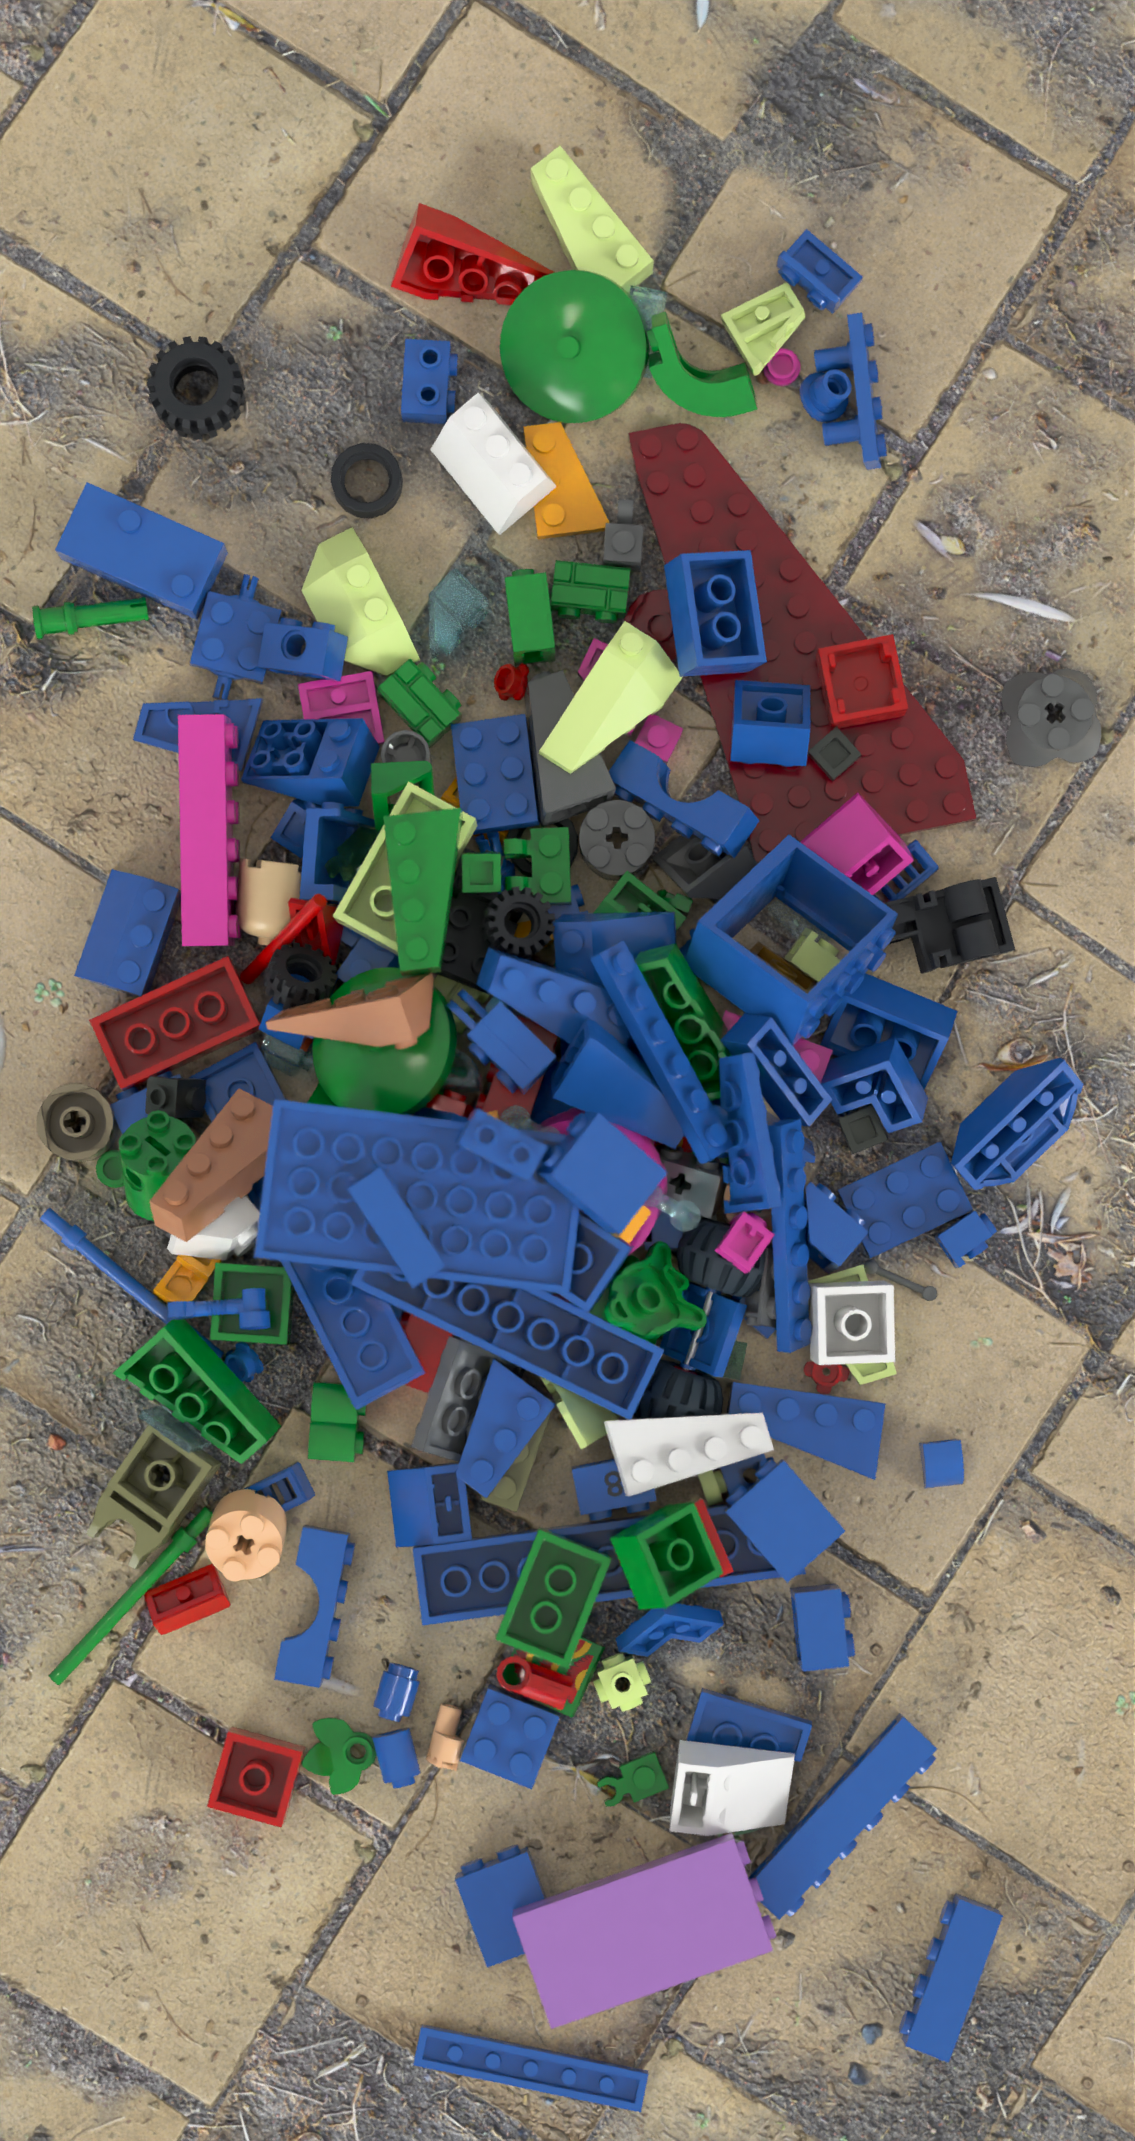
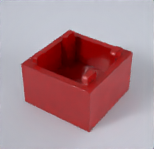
M893 634L818 649L816 662L830 730H833L836 726L839 729L905 715L908 710V704Z

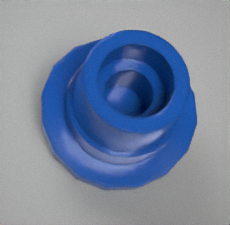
M834 369L827 373L816 372L809 374L802 381L799 390L800 399L804 409L812 418L819 422L829 423L837 420L846 411L852 385L848 376L840 370Z

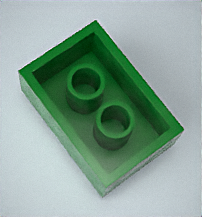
M539 1527L495 1640L568 1669L612 1557Z

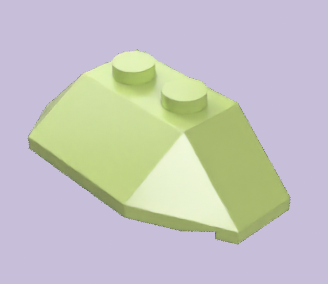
M353 527L320 543L301 591L317 622L335 625L334 632L348 637L344 661L385 677L394 674L408 659H411L414 663L420 661L404 623Z

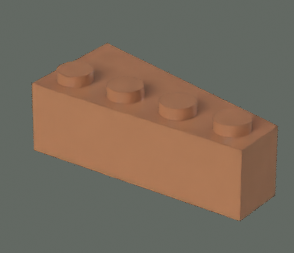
M240 1088L235 1092L149 1201L155 1226L188 1242L225 1212L224 1208L237 1197L242 1199L252 1190V1185L265 1174L272 1105Z

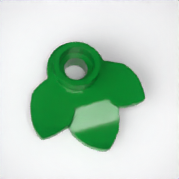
M319 1719L313 1722L312 1726L320 1742L308 1751L302 1761V1767L316 1775L330 1776L329 1787L332 1795L349 1792L359 1783L362 1770L370 1767L376 1759L377 1754L373 1738L364 1732H354L348 1723L342 1719ZM354 1744L364 1746L365 1755L363 1757L357 1758L353 1756L351 1747Z

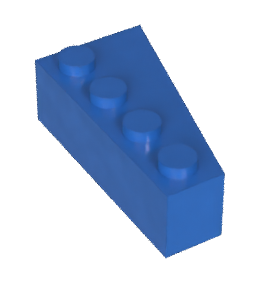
M488 948L476 985L571 1044L587 1017L598 1023L623 1045H627L630 1032L604 984Z
M731 1382L727 1415L763 1413L770 1438L871 1479H876L885 1403Z

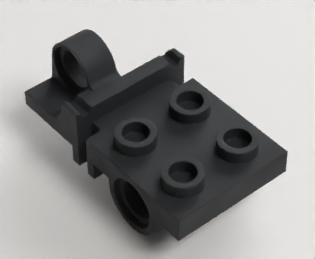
M467 848L463 851V853H477ZM461 855L454 874L442 971L436 974L492 995L476 985L489 948L488 946L492 944L489 939L485 941L482 934L486 930L481 928V921L485 918L482 914L484 909L489 906V903L499 893H462ZM501 855V866H502V863H503V860H504V856H502V855ZM519 910L509 911L505 916V927L513 936L518 927L517 922L524 913Z
M996 877L984 880H970L941 890H932L923 895L919 893L911 897L884 903L898 913L892 927L896 933L889 944L911 938L921 974L931 972L939 967L954 966L1015 950Z

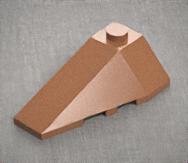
M431 972L385 983L386 987L376 989L365 995L364 988L352 991L350 994L334 1000L333 1005L330 999L326 998L285 1009L265 1023L268 1030L376 1047L394 1044L395 1049L410 1047L418 1042L417 1037L430 1027L434 986L433 974Z

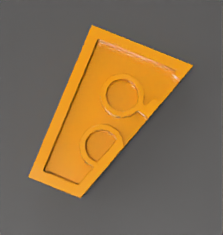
M561 422L524 426L526 449L557 486L533 506L538 540L605 531L606 523L610 522Z

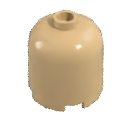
M240 858L236 903L238 925L245 933L257 936V944L268 945L291 921L288 901L291 897L300 899L302 872H298L299 865L293 863L257 860L256 867H251V859Z

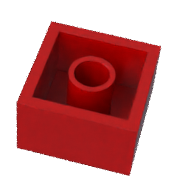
M232 1726L226 1736L207 1807L282 1828L286 1820L306 1747Z

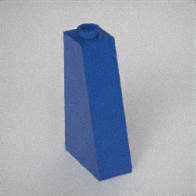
M586 1017L550 1077L552 1097L585 1112L600 1113L609 1122L676 1149L681 1139L686 1136L647 1064L598 1023Z

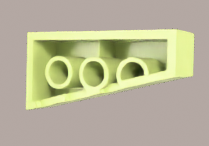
M558 146L531 168V183L550 224L554 228L565 257H567L573 270L590 271L603 275L615 281L627 292H630L653 274L654 260L561 146Z

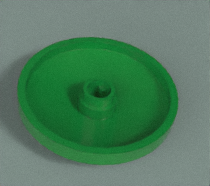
M565 270L554 272L534 281L526 287L509 308L500 335L502 367L514 393L527 407L537 414L562 423H584L601 419L622 407L635 393L644 377L649 359V339L646 322L635 300L615 281L590 271Z
M383 967L371 969L345 982L331 996L330 1001L333 1005L334 1000L363 988L365 995L376 989L386 987V982L411 976H402L399 968ZM433 986L430 1027L417 1037L418 1042L410 1047L395 1049L394 1044L376 1047L319 1037L313 1038L315 1072L322 1089L334 1104L343 1108L411 1115L423 1108L435 1097L451 1071L457 1045L454 1016L452 1011L446 1006L448 1002L442 993Z

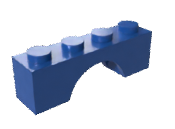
M629 740L608 771L616 787L614 796L631 803L634 800L643 805L642 808L646 814L658 822L662 818L672 822L670 827L687 839H690L692 834L702 839L700 844L711 853L720 856L724 852L735 858L760 821L751 809L719 790L710 797L698 802L685 803L672 799L668 789L671 771L658 755Z
M309 1525L303 1526L296 1566L304 1570L313 1579L319 1594V1609L314 1622L307 1630L298 1635L284 1638L281 1641L274 1680L317 1688L321 1687L323 1679L330 1680L334 1657L327 1655L330 1641L337 1642L341 1625V1619L335 1618L337 1603L344 1604L348 1588V1581L342 1580L344 1565H352L355 1543L349 1542L350 1533Z

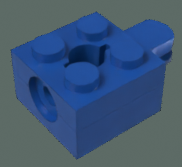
M461 989L457 995L482 1020L477 1024L453 1000L446 1006L471 1030L467 1034L471 1042L468 1046L469 1051L484 1066L491 1062L499 1070L496 1078L512 1094L517 1089L525 1094L556 1063V1056L501 1001L488 1013L464 989Z

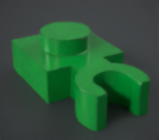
M655 1751L620 1764L619 1768L623 1776L616 1778L615 1776L607 1775L597 1781L598 1788L610 1784L616 1789L613 1797L604 1800L606 1807L617 1805L622 1800L623 1795L629 1792L635 1803L669 1789Z

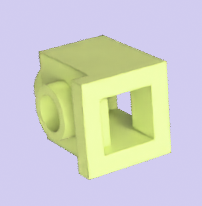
M805 928L784 959L819 983L841 961L835 957L839 950L822 938L816 943L814 940L818 934L813 930Z

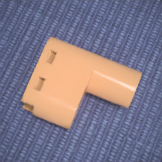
M440 1703L426 1760L438 1768L457 1771L465 1742L456 1736L463 1709L445 1703Z

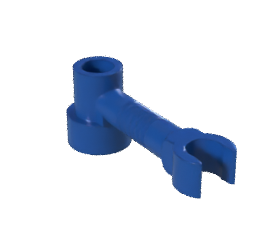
M264 1288L243 1289L242 1298L210 1300L209 1302H168V1318H172V1320L220 1314H239V1325L242 1330H258L271 1327L270 1312L266 1311Z

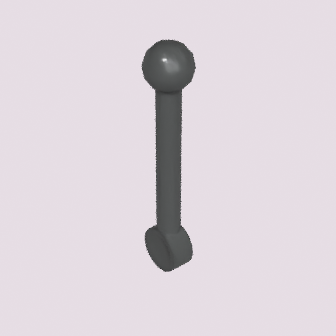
M867 1260L863 1265L867 1274L872 1275L876 1273L922 1294L923 1299L927 1301H933L937 1297V1290L933 1286L923 1287L879 1267L874 1260Z

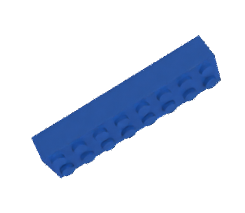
M353 1269L347 1283L629 1420H631L664 1352V1349L545 1291L428 1278L412 1288L402 1274Z

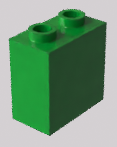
M533 569L515 570L512 572L511 577H504L514 666L554 662L555 642L546 572L534 574Z

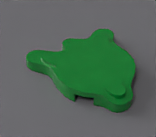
M656 1241L649 1247L646 1257L642 1261L630 1264L619 1271L612 1279L609 1287L608 1303L604 1308L605 1316L612 1325L622 1327L635 1336L653 1339L664 1335L676 1327L695 1331L704 1327L707 1322L705 1311L683 1298L682 1292L689 1287V1280L672 1266L670 1247L663 1241Z

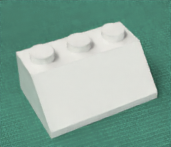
M479 393L474 395L449 417L430 449L499 535L557 487L492 405Z

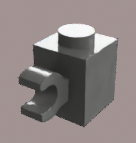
M618 499L617 524L606 523L603 565L631 568L630 571L640 572L643 525H632L634 500Z

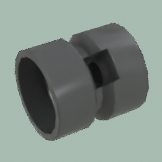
M402 730L394 732L386 739L382 746V763L428 761L432 764L428 743L421 735L414 731Z

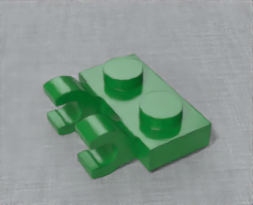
M568 827L530 829L531 840L504 839L505 859L531 858L532 877H505V889L507 891L512 887L519 886V890L528 887L532 889L531 894L535 895L539 892L543 895L540 899L543 904L549 901L551 906L572 905Z

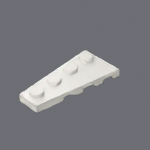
M763 1413L604 1421L626 1496H632L774 1450Z

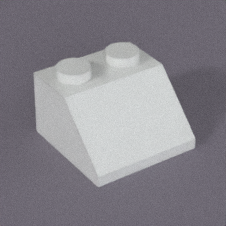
M246 1195L242 1199L237 1197L224 1208L225 1212L188 1242L171 1234L167 1249L174 1255L227 1260L234 1253L240 1257L256 1243L253 1239L257 1236L260 1212Z

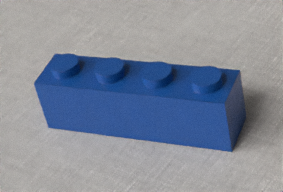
M955 1893L952 1902L948 1900L945 1902L939 1922L944 1924L939 1939L936 1937L932 1938L926 1953V1959L930 1960L925 1975L921 1973L918 1975L913 1988L912 1996L917 1997L912 2012L905 2011L900 2023L899 2032L903 2034L902 2040L906 2047L949 2063L1003 1917L999 1909Z

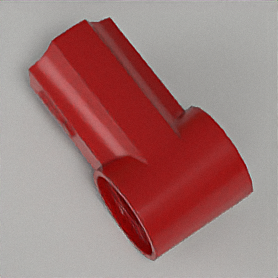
M515 1656L504 1659L498 1666L496 1673L497 1681L503 1689L560 1710L564 1708L574 1680L572 1677ZM517 1663L522 1666L525 1672L522 1683L513 1686L505 1682L502 1674L506 1665Z

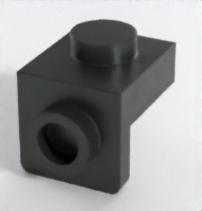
M148 1077L146 1114L160 1110L174 1118H203L206 1103V1080Z

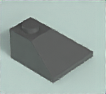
M693 834L690 839L680 835L652 857L654 862L689 898H722L757 865L756 860L745 844L735 858L724 852L717 856L705 849L700 844L702 839Z

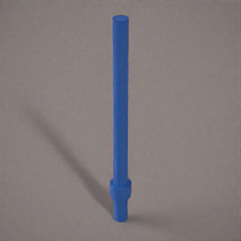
M51 1208L45 1211L40 1220L62 1237L61 1242L71 1251L76 1249L162 1322L167 1324L172 1320V1318H168V1306L86 1238V1232L76 1224L71 1226ZM192 1327L221 1359L224 1352Z

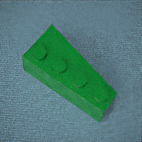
M454 808L383 816L400 972L402 976L441 972L460 830L463 820L462 809Z
M676 943L639 952L635 962L710 1101L720 1099L719 1058L732 1056L721 1042V1039L729 1031Z
M185 1319L171 1320L113 1372L121 1380L125 1381L127 1379L141 1389L140 1393L151 1401L156 1399L173 1411L171 1415L182 1423L187 1421L200 1430L202 1437L240 1464L245 1462L268 1442L281 1427L279 1422Z

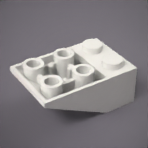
M679 1740L670 1806V1831L711 1836L785 1824L795 1755L793 1753Z

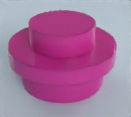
M780 348L763 368L766 379L776 386H787L793 383L800 373V361L797 355L789 349Z

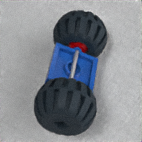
M699 1218L685 1230L678 1243L677 1262L679 1271L687 1279L696 1282L689 1281V1287L684 1291L687 1302L703 1309L707 1316V1322L699 1330L694 1331L678 1327L664 1334L660 1344V1348L664 1349L663 1354L680 1361V1364L663 1359L659 1360L633 1414L637 1419L722 1414V1387L715 1378L705 1373L723 1378L747 1305L721 1293L724 1292L739 1297L753 1295L761 1287L766 1259L764 1250L751 1270L743 1273L714 1251L731 1227L730 1224L708 1218Z

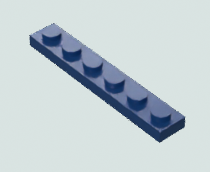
M624 940L590 958L700 1164L702 1165L713 1160L734 1146Z
M786 1118L768 1125L769 1137L773 1145L776 1176L780 1184L782 1206L771 1208L772 1233L774 1234L772 1240L777 1352L792 1353L809 1345L812 1335V1324L809 1320L811 1288L808 1283L807 1274L809 1249L806 1245L808 1214L804 1200L806 1174L803 1170L802 1151L805 1139L802 1132L801 1119Z
M425 2024L421 2025L413 2064L423 2068L641 2112L649 2074L647 2070Z

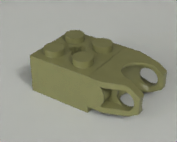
M163 1420L151 1421L98 1499L94 1520L86 1534L93 1539L98 1537L106 1527L113 1524L117 1519L129 1522L136 1532V1544L128 1565L134 1569L140 1568L152 1552L169 1542L222 1463ZM160 1467H167L170 1470V1480L164 1482L161 1480L163 1472L160 1470Z

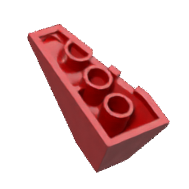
M419 203L407 231L391 287L427 300H439L440 296L461 298V302L473 303L474 299L495 300L501 305H512L526 287L534 281L554 273V271L460 218Z

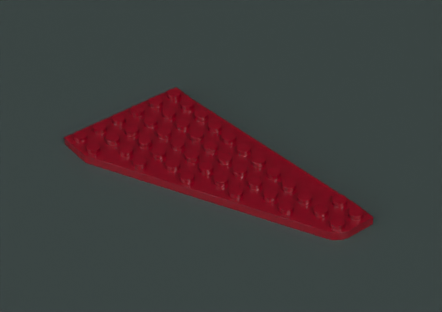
M676 423L628 433L636 476L665 564L680 554L751 550L767 662L750 672L700 675L738 800L740 803L748 806L760 820L748 837L752 856L757 864L789 834L799 842L803 840L856 793H859L899 836L975 821L976 814L964 759L905 685L908 710L904 716L839 728L862 755L833 782L808 754L806 766L785 767L779 764H746L730 761L735 680L810 685L809 751L832 731L829 727L816 662L818 649L868 638L703 431L690 424Z

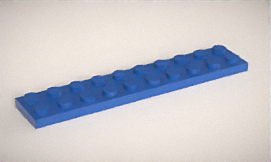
M257 1042L189 1077L206 1080V1103L204 1108L211 1122L239 1088L272 1106L274 1099L287 1101ZM264 1176L252 1185V1190L248 1193L252 1204L259 1212ZM281 1260L355 1409L358 1410L425 1374L391 1304L347 1283L353 1269Z

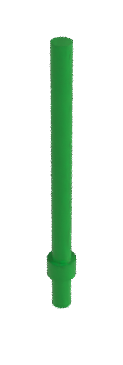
M207 1506L186 1527L181 1526L171 1537L173 1541L48 1675L54 1683L60 1686L184 1551L188 1553L198 1542L197 1537L210 1524L213 1512Z

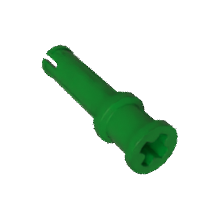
M146 596L75 606L74 602L70 603V601L64 602L63 606L40 608L38 605L32 606L37 639H43L46 634L67 632L68 635H75L79 628L142 620L149 621Z

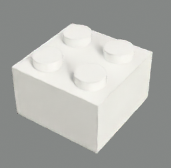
M886 1281L809 1283L811 1288L809 1318L812 1324L810 1360L818 1365L895 1362L893 1284Z

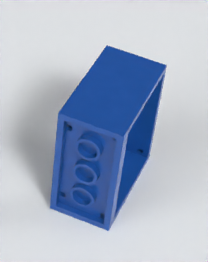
M789 834L698 920L685 959L698 978L746 1014L772 1017L790 1043L794 1045L802 1036L808 1039L820 1024L819 1019L824 1014L831 1016L842 1002L843 994L846 992L854 993L864 980V974L868 970L876 971L886 957L883 949L888 946L896 933L892 927L898 913ZM775 897L850 951L808 994L733 939Z

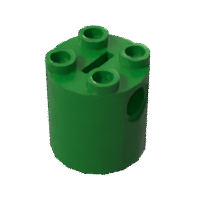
M153 1111L147 1117L131 1124L118 1141L127 1204L135 1214L150 1221H154L149 1201L196 1143L195 1135L188 1125L174 1117H170L164 1111Z

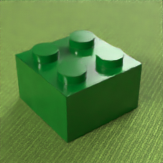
M215 1263L213 1300L242 1298L243 1289L264 1288L266 1311L270 1312L271 1327L258 1330H242L239 1325V1314L212 1315L210 1340L290 1345L294 1286L285 1268Z
M694 1502L666 1505L610 1538L640 1610L668 1608L723 1574Z

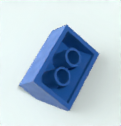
M112 869L74 976L137 998L150 992L181 903V891L178 888L143 876Z
M865 973L864 980L854 993L846 992L843 994L842 1002L832 1014L820 1046L833 1050L832 1054L840 1057L896 1037L920 1084L925 1089L950 1037L958 1011Z

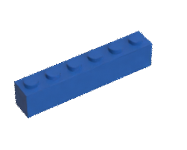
M901 1713L896 1716L748 1877L749 1880L757 1879L764 1899L760 1902L779 1920L785 1914L791 1917L805 1901L802 1895L811 1885L818 1888L830 1875L831 1871L828 1867L837 1857L841 1860L845 1859L856 1847L857 1842L854 1839L864 1828L868 1832L872 1830L884 1815L881 1812L882 1808L890 1800L893 1803L900 1800L910 1787L906 1782L916 1772L920 1775L923 1774L935 1761L936 1757L932 1754L937 1748Z

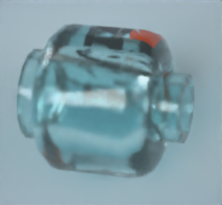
M267 1034L260 1047V1050L264 1051V1060L267 1064L288 1076L294 1077L302 1069L309 1072L314 1065L313 1040L309 1037L306 1038L298 1050Z

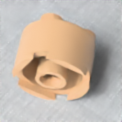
M249 1489L231 1492L219 1501L210 1520L205 1546L210 1561L223 1573L225 1578L230 1581L254 1579L267 1574L277 1566L280 1561L287 1531V1518L282 1506L269 1495L266 1498L255 1494V1490Z

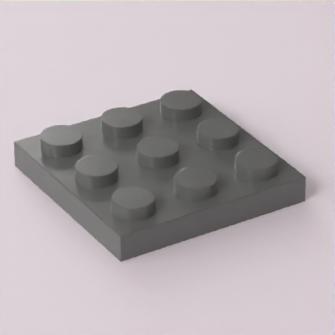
M449 1336L445 1349L441 1354V1361L433 1384L429 1389L428 1399L420 1422L416 1427L411 1447L422 1452L460 1462L493 1358L521 1379L525 1369L475 1344Z

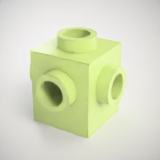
M618 1653L602 1660L603 1666L597 1668L600 1679L593 1681L601 1703L609 1701L612 1709L620 1706L622 1712L643 1703L641 1697L648 1695L645 1685L651 1683L644 1662L636 1663L633 1654L624 1657L623 1653ZM619 1677L629 1679L630 1686L627 1690L620 1691L616 1688L615 1682Z

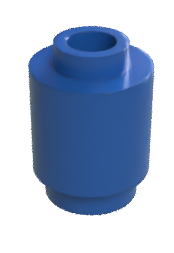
M389 1663L388 1670H383L373 1707L380 1709L378 1716L400 1722L402 1716L410 1717L420 1681L417 1680L419 1670L397 1663Z

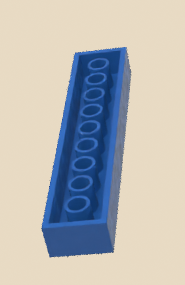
M728 1503L706 1506L734 1572L720 1578L718 1576L700 1588L782 1577L724 1511L729 1506ZM650 1514L544 1528L612 1557L595 1602L634 1597L610 1538ZM538 1529L475 1537L469 1541L414 1546L412 1549L422 1626L504 1615ZM805 1568L801 1570L797 1575L806 1574Z

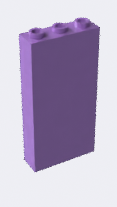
M733 1833L514 1909L513 1920L551 2029L773 1951L770 1939L777 1936L770 1916L762 1917L757 1902L764 1899L757 1879H748L744 1865L751 1863L744 1841L736 1843Z

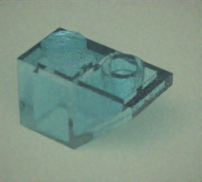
M456 568L429 593V648L431 655L435 659L442 653L446 656L449 655L460 644L462 639L459 635L468 626L472 629L477 627L488 614L485 610L488 607L487 598Z

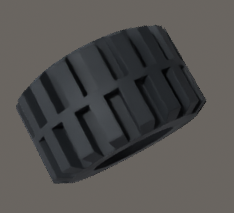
M191 336L183 337L184 344L178 346L174 340L168 344L170 350L167 353L162 350L159 351L156 355L158 359L157 364L151 363L149 369L151 378H147V387L150 391L149 397L160 420H163L165 426L171 431L177 430L179 436L187 438L188 434H192L194 440H203L202 434L209 433L210 438L218 436L216 430L222 427L224 431H227L231 427L230 420L232 418L237 420L240 416V405L244 406L245 396L243 390H245V385L239 366L230 351H224L222 344L215 340L213 344H210L207 337L199 336L198 342H193ZM204 371L217 378L218 388L216 393L209 401L201 405L184 404L175 396L179 381L191 372Z

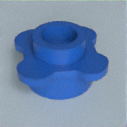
M238 1342L234 1351L230 1350L226 1353L224 1363L241 1382H251L254 1379V1374H259L264 1369L257 1353L245 1342Z

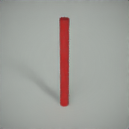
M315 894L242 971L240 978L245 984H252L268 967L271 957L277 948L280 950L282 945H289L327 905V900L322 894Z

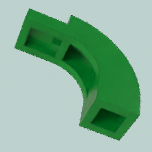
M666 311L652 315V329L647 330L651 349L655 353L649 354V369L655 382L669 399L688 411L710 417H730L757 410L756 394L746 362L715 371L697 368L681 355Z

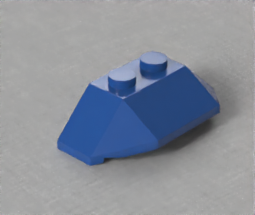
M1061 1057L1014 1071L960 1123L951 1164L974 1190L982 1189L985 1186H997L1015 1182L1069 1129L1076 1108L1078 1094H1081L1084 1084Z

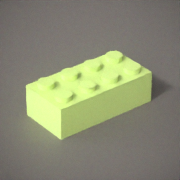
M408 782L389 816L454 809L456 807ZM463 811L457 862L478 826L476 818ZM383 826L333 917L341 925L398 955L385 828Z

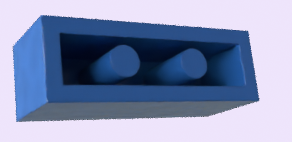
M744 1013L721 1039V1042L732 1056L754 1052L756 1064L760 1072L759 1082L762 1096L780 1120L798 1118L801 1119L802 1126L809 1127L832 1101L830 1095L772 1017Z

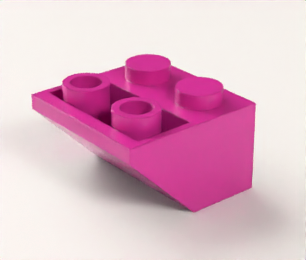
M856 793L800 841L872 895L914 861L906 843L859 793Z

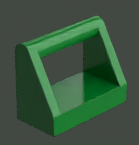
M430 762L371 763V794L376 838L384 826L383 816H389L396 805L390 803V796L405 789L408 782L412 784L418 782L419 788L435 796L433 770Z

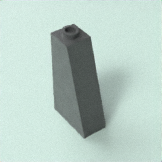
M563 670L552 674L550 671H545L535 675L528 682L524 695L538 815L542 827L590 811L597 805L612 800L616 790L600 753L571 774L538 754L574 698Z

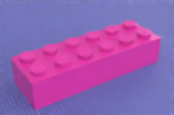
M224 714L178 715L182 946H235V938H241L242 929L238 925L237 915H234V900H237L238 877H234V862L240 861V841L233 838V824H239L240 809L239 802H235L232 798V786H239L238 764L232 762V749L238 748V727L234 726V723H231V719Z

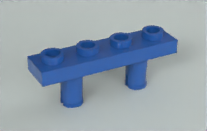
M862 313L849 314L847 319L850 341L847 342V346L814 350V358L817 372L850 368L853 371L858 415H855V419L822 423L824 444L829 446L858 441L859 445H862L863 462L866 469L882 468L880 457L887 456L884 433L878 434L876 420L883 419L881 398L874 397L872 383L879 382L876 360L870 361L868 347L875 346L872 323H865Z

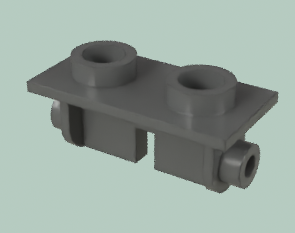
M765 1248L766 1259L761 1287L759 1291L746 1297L745 1304L747 1308L744 1317H747L746 1325H762L776 1328L773 1249Z

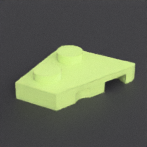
M786 282L721 314V319L753 376H756L805 319V312L790 285Z

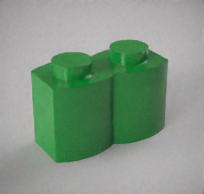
M320 1381L313 1383L308 1459L354 1462L356 1454H363L365 1432L358 1431L359 1416H366L367 1405L358 1410L355 1409L342 1383Z

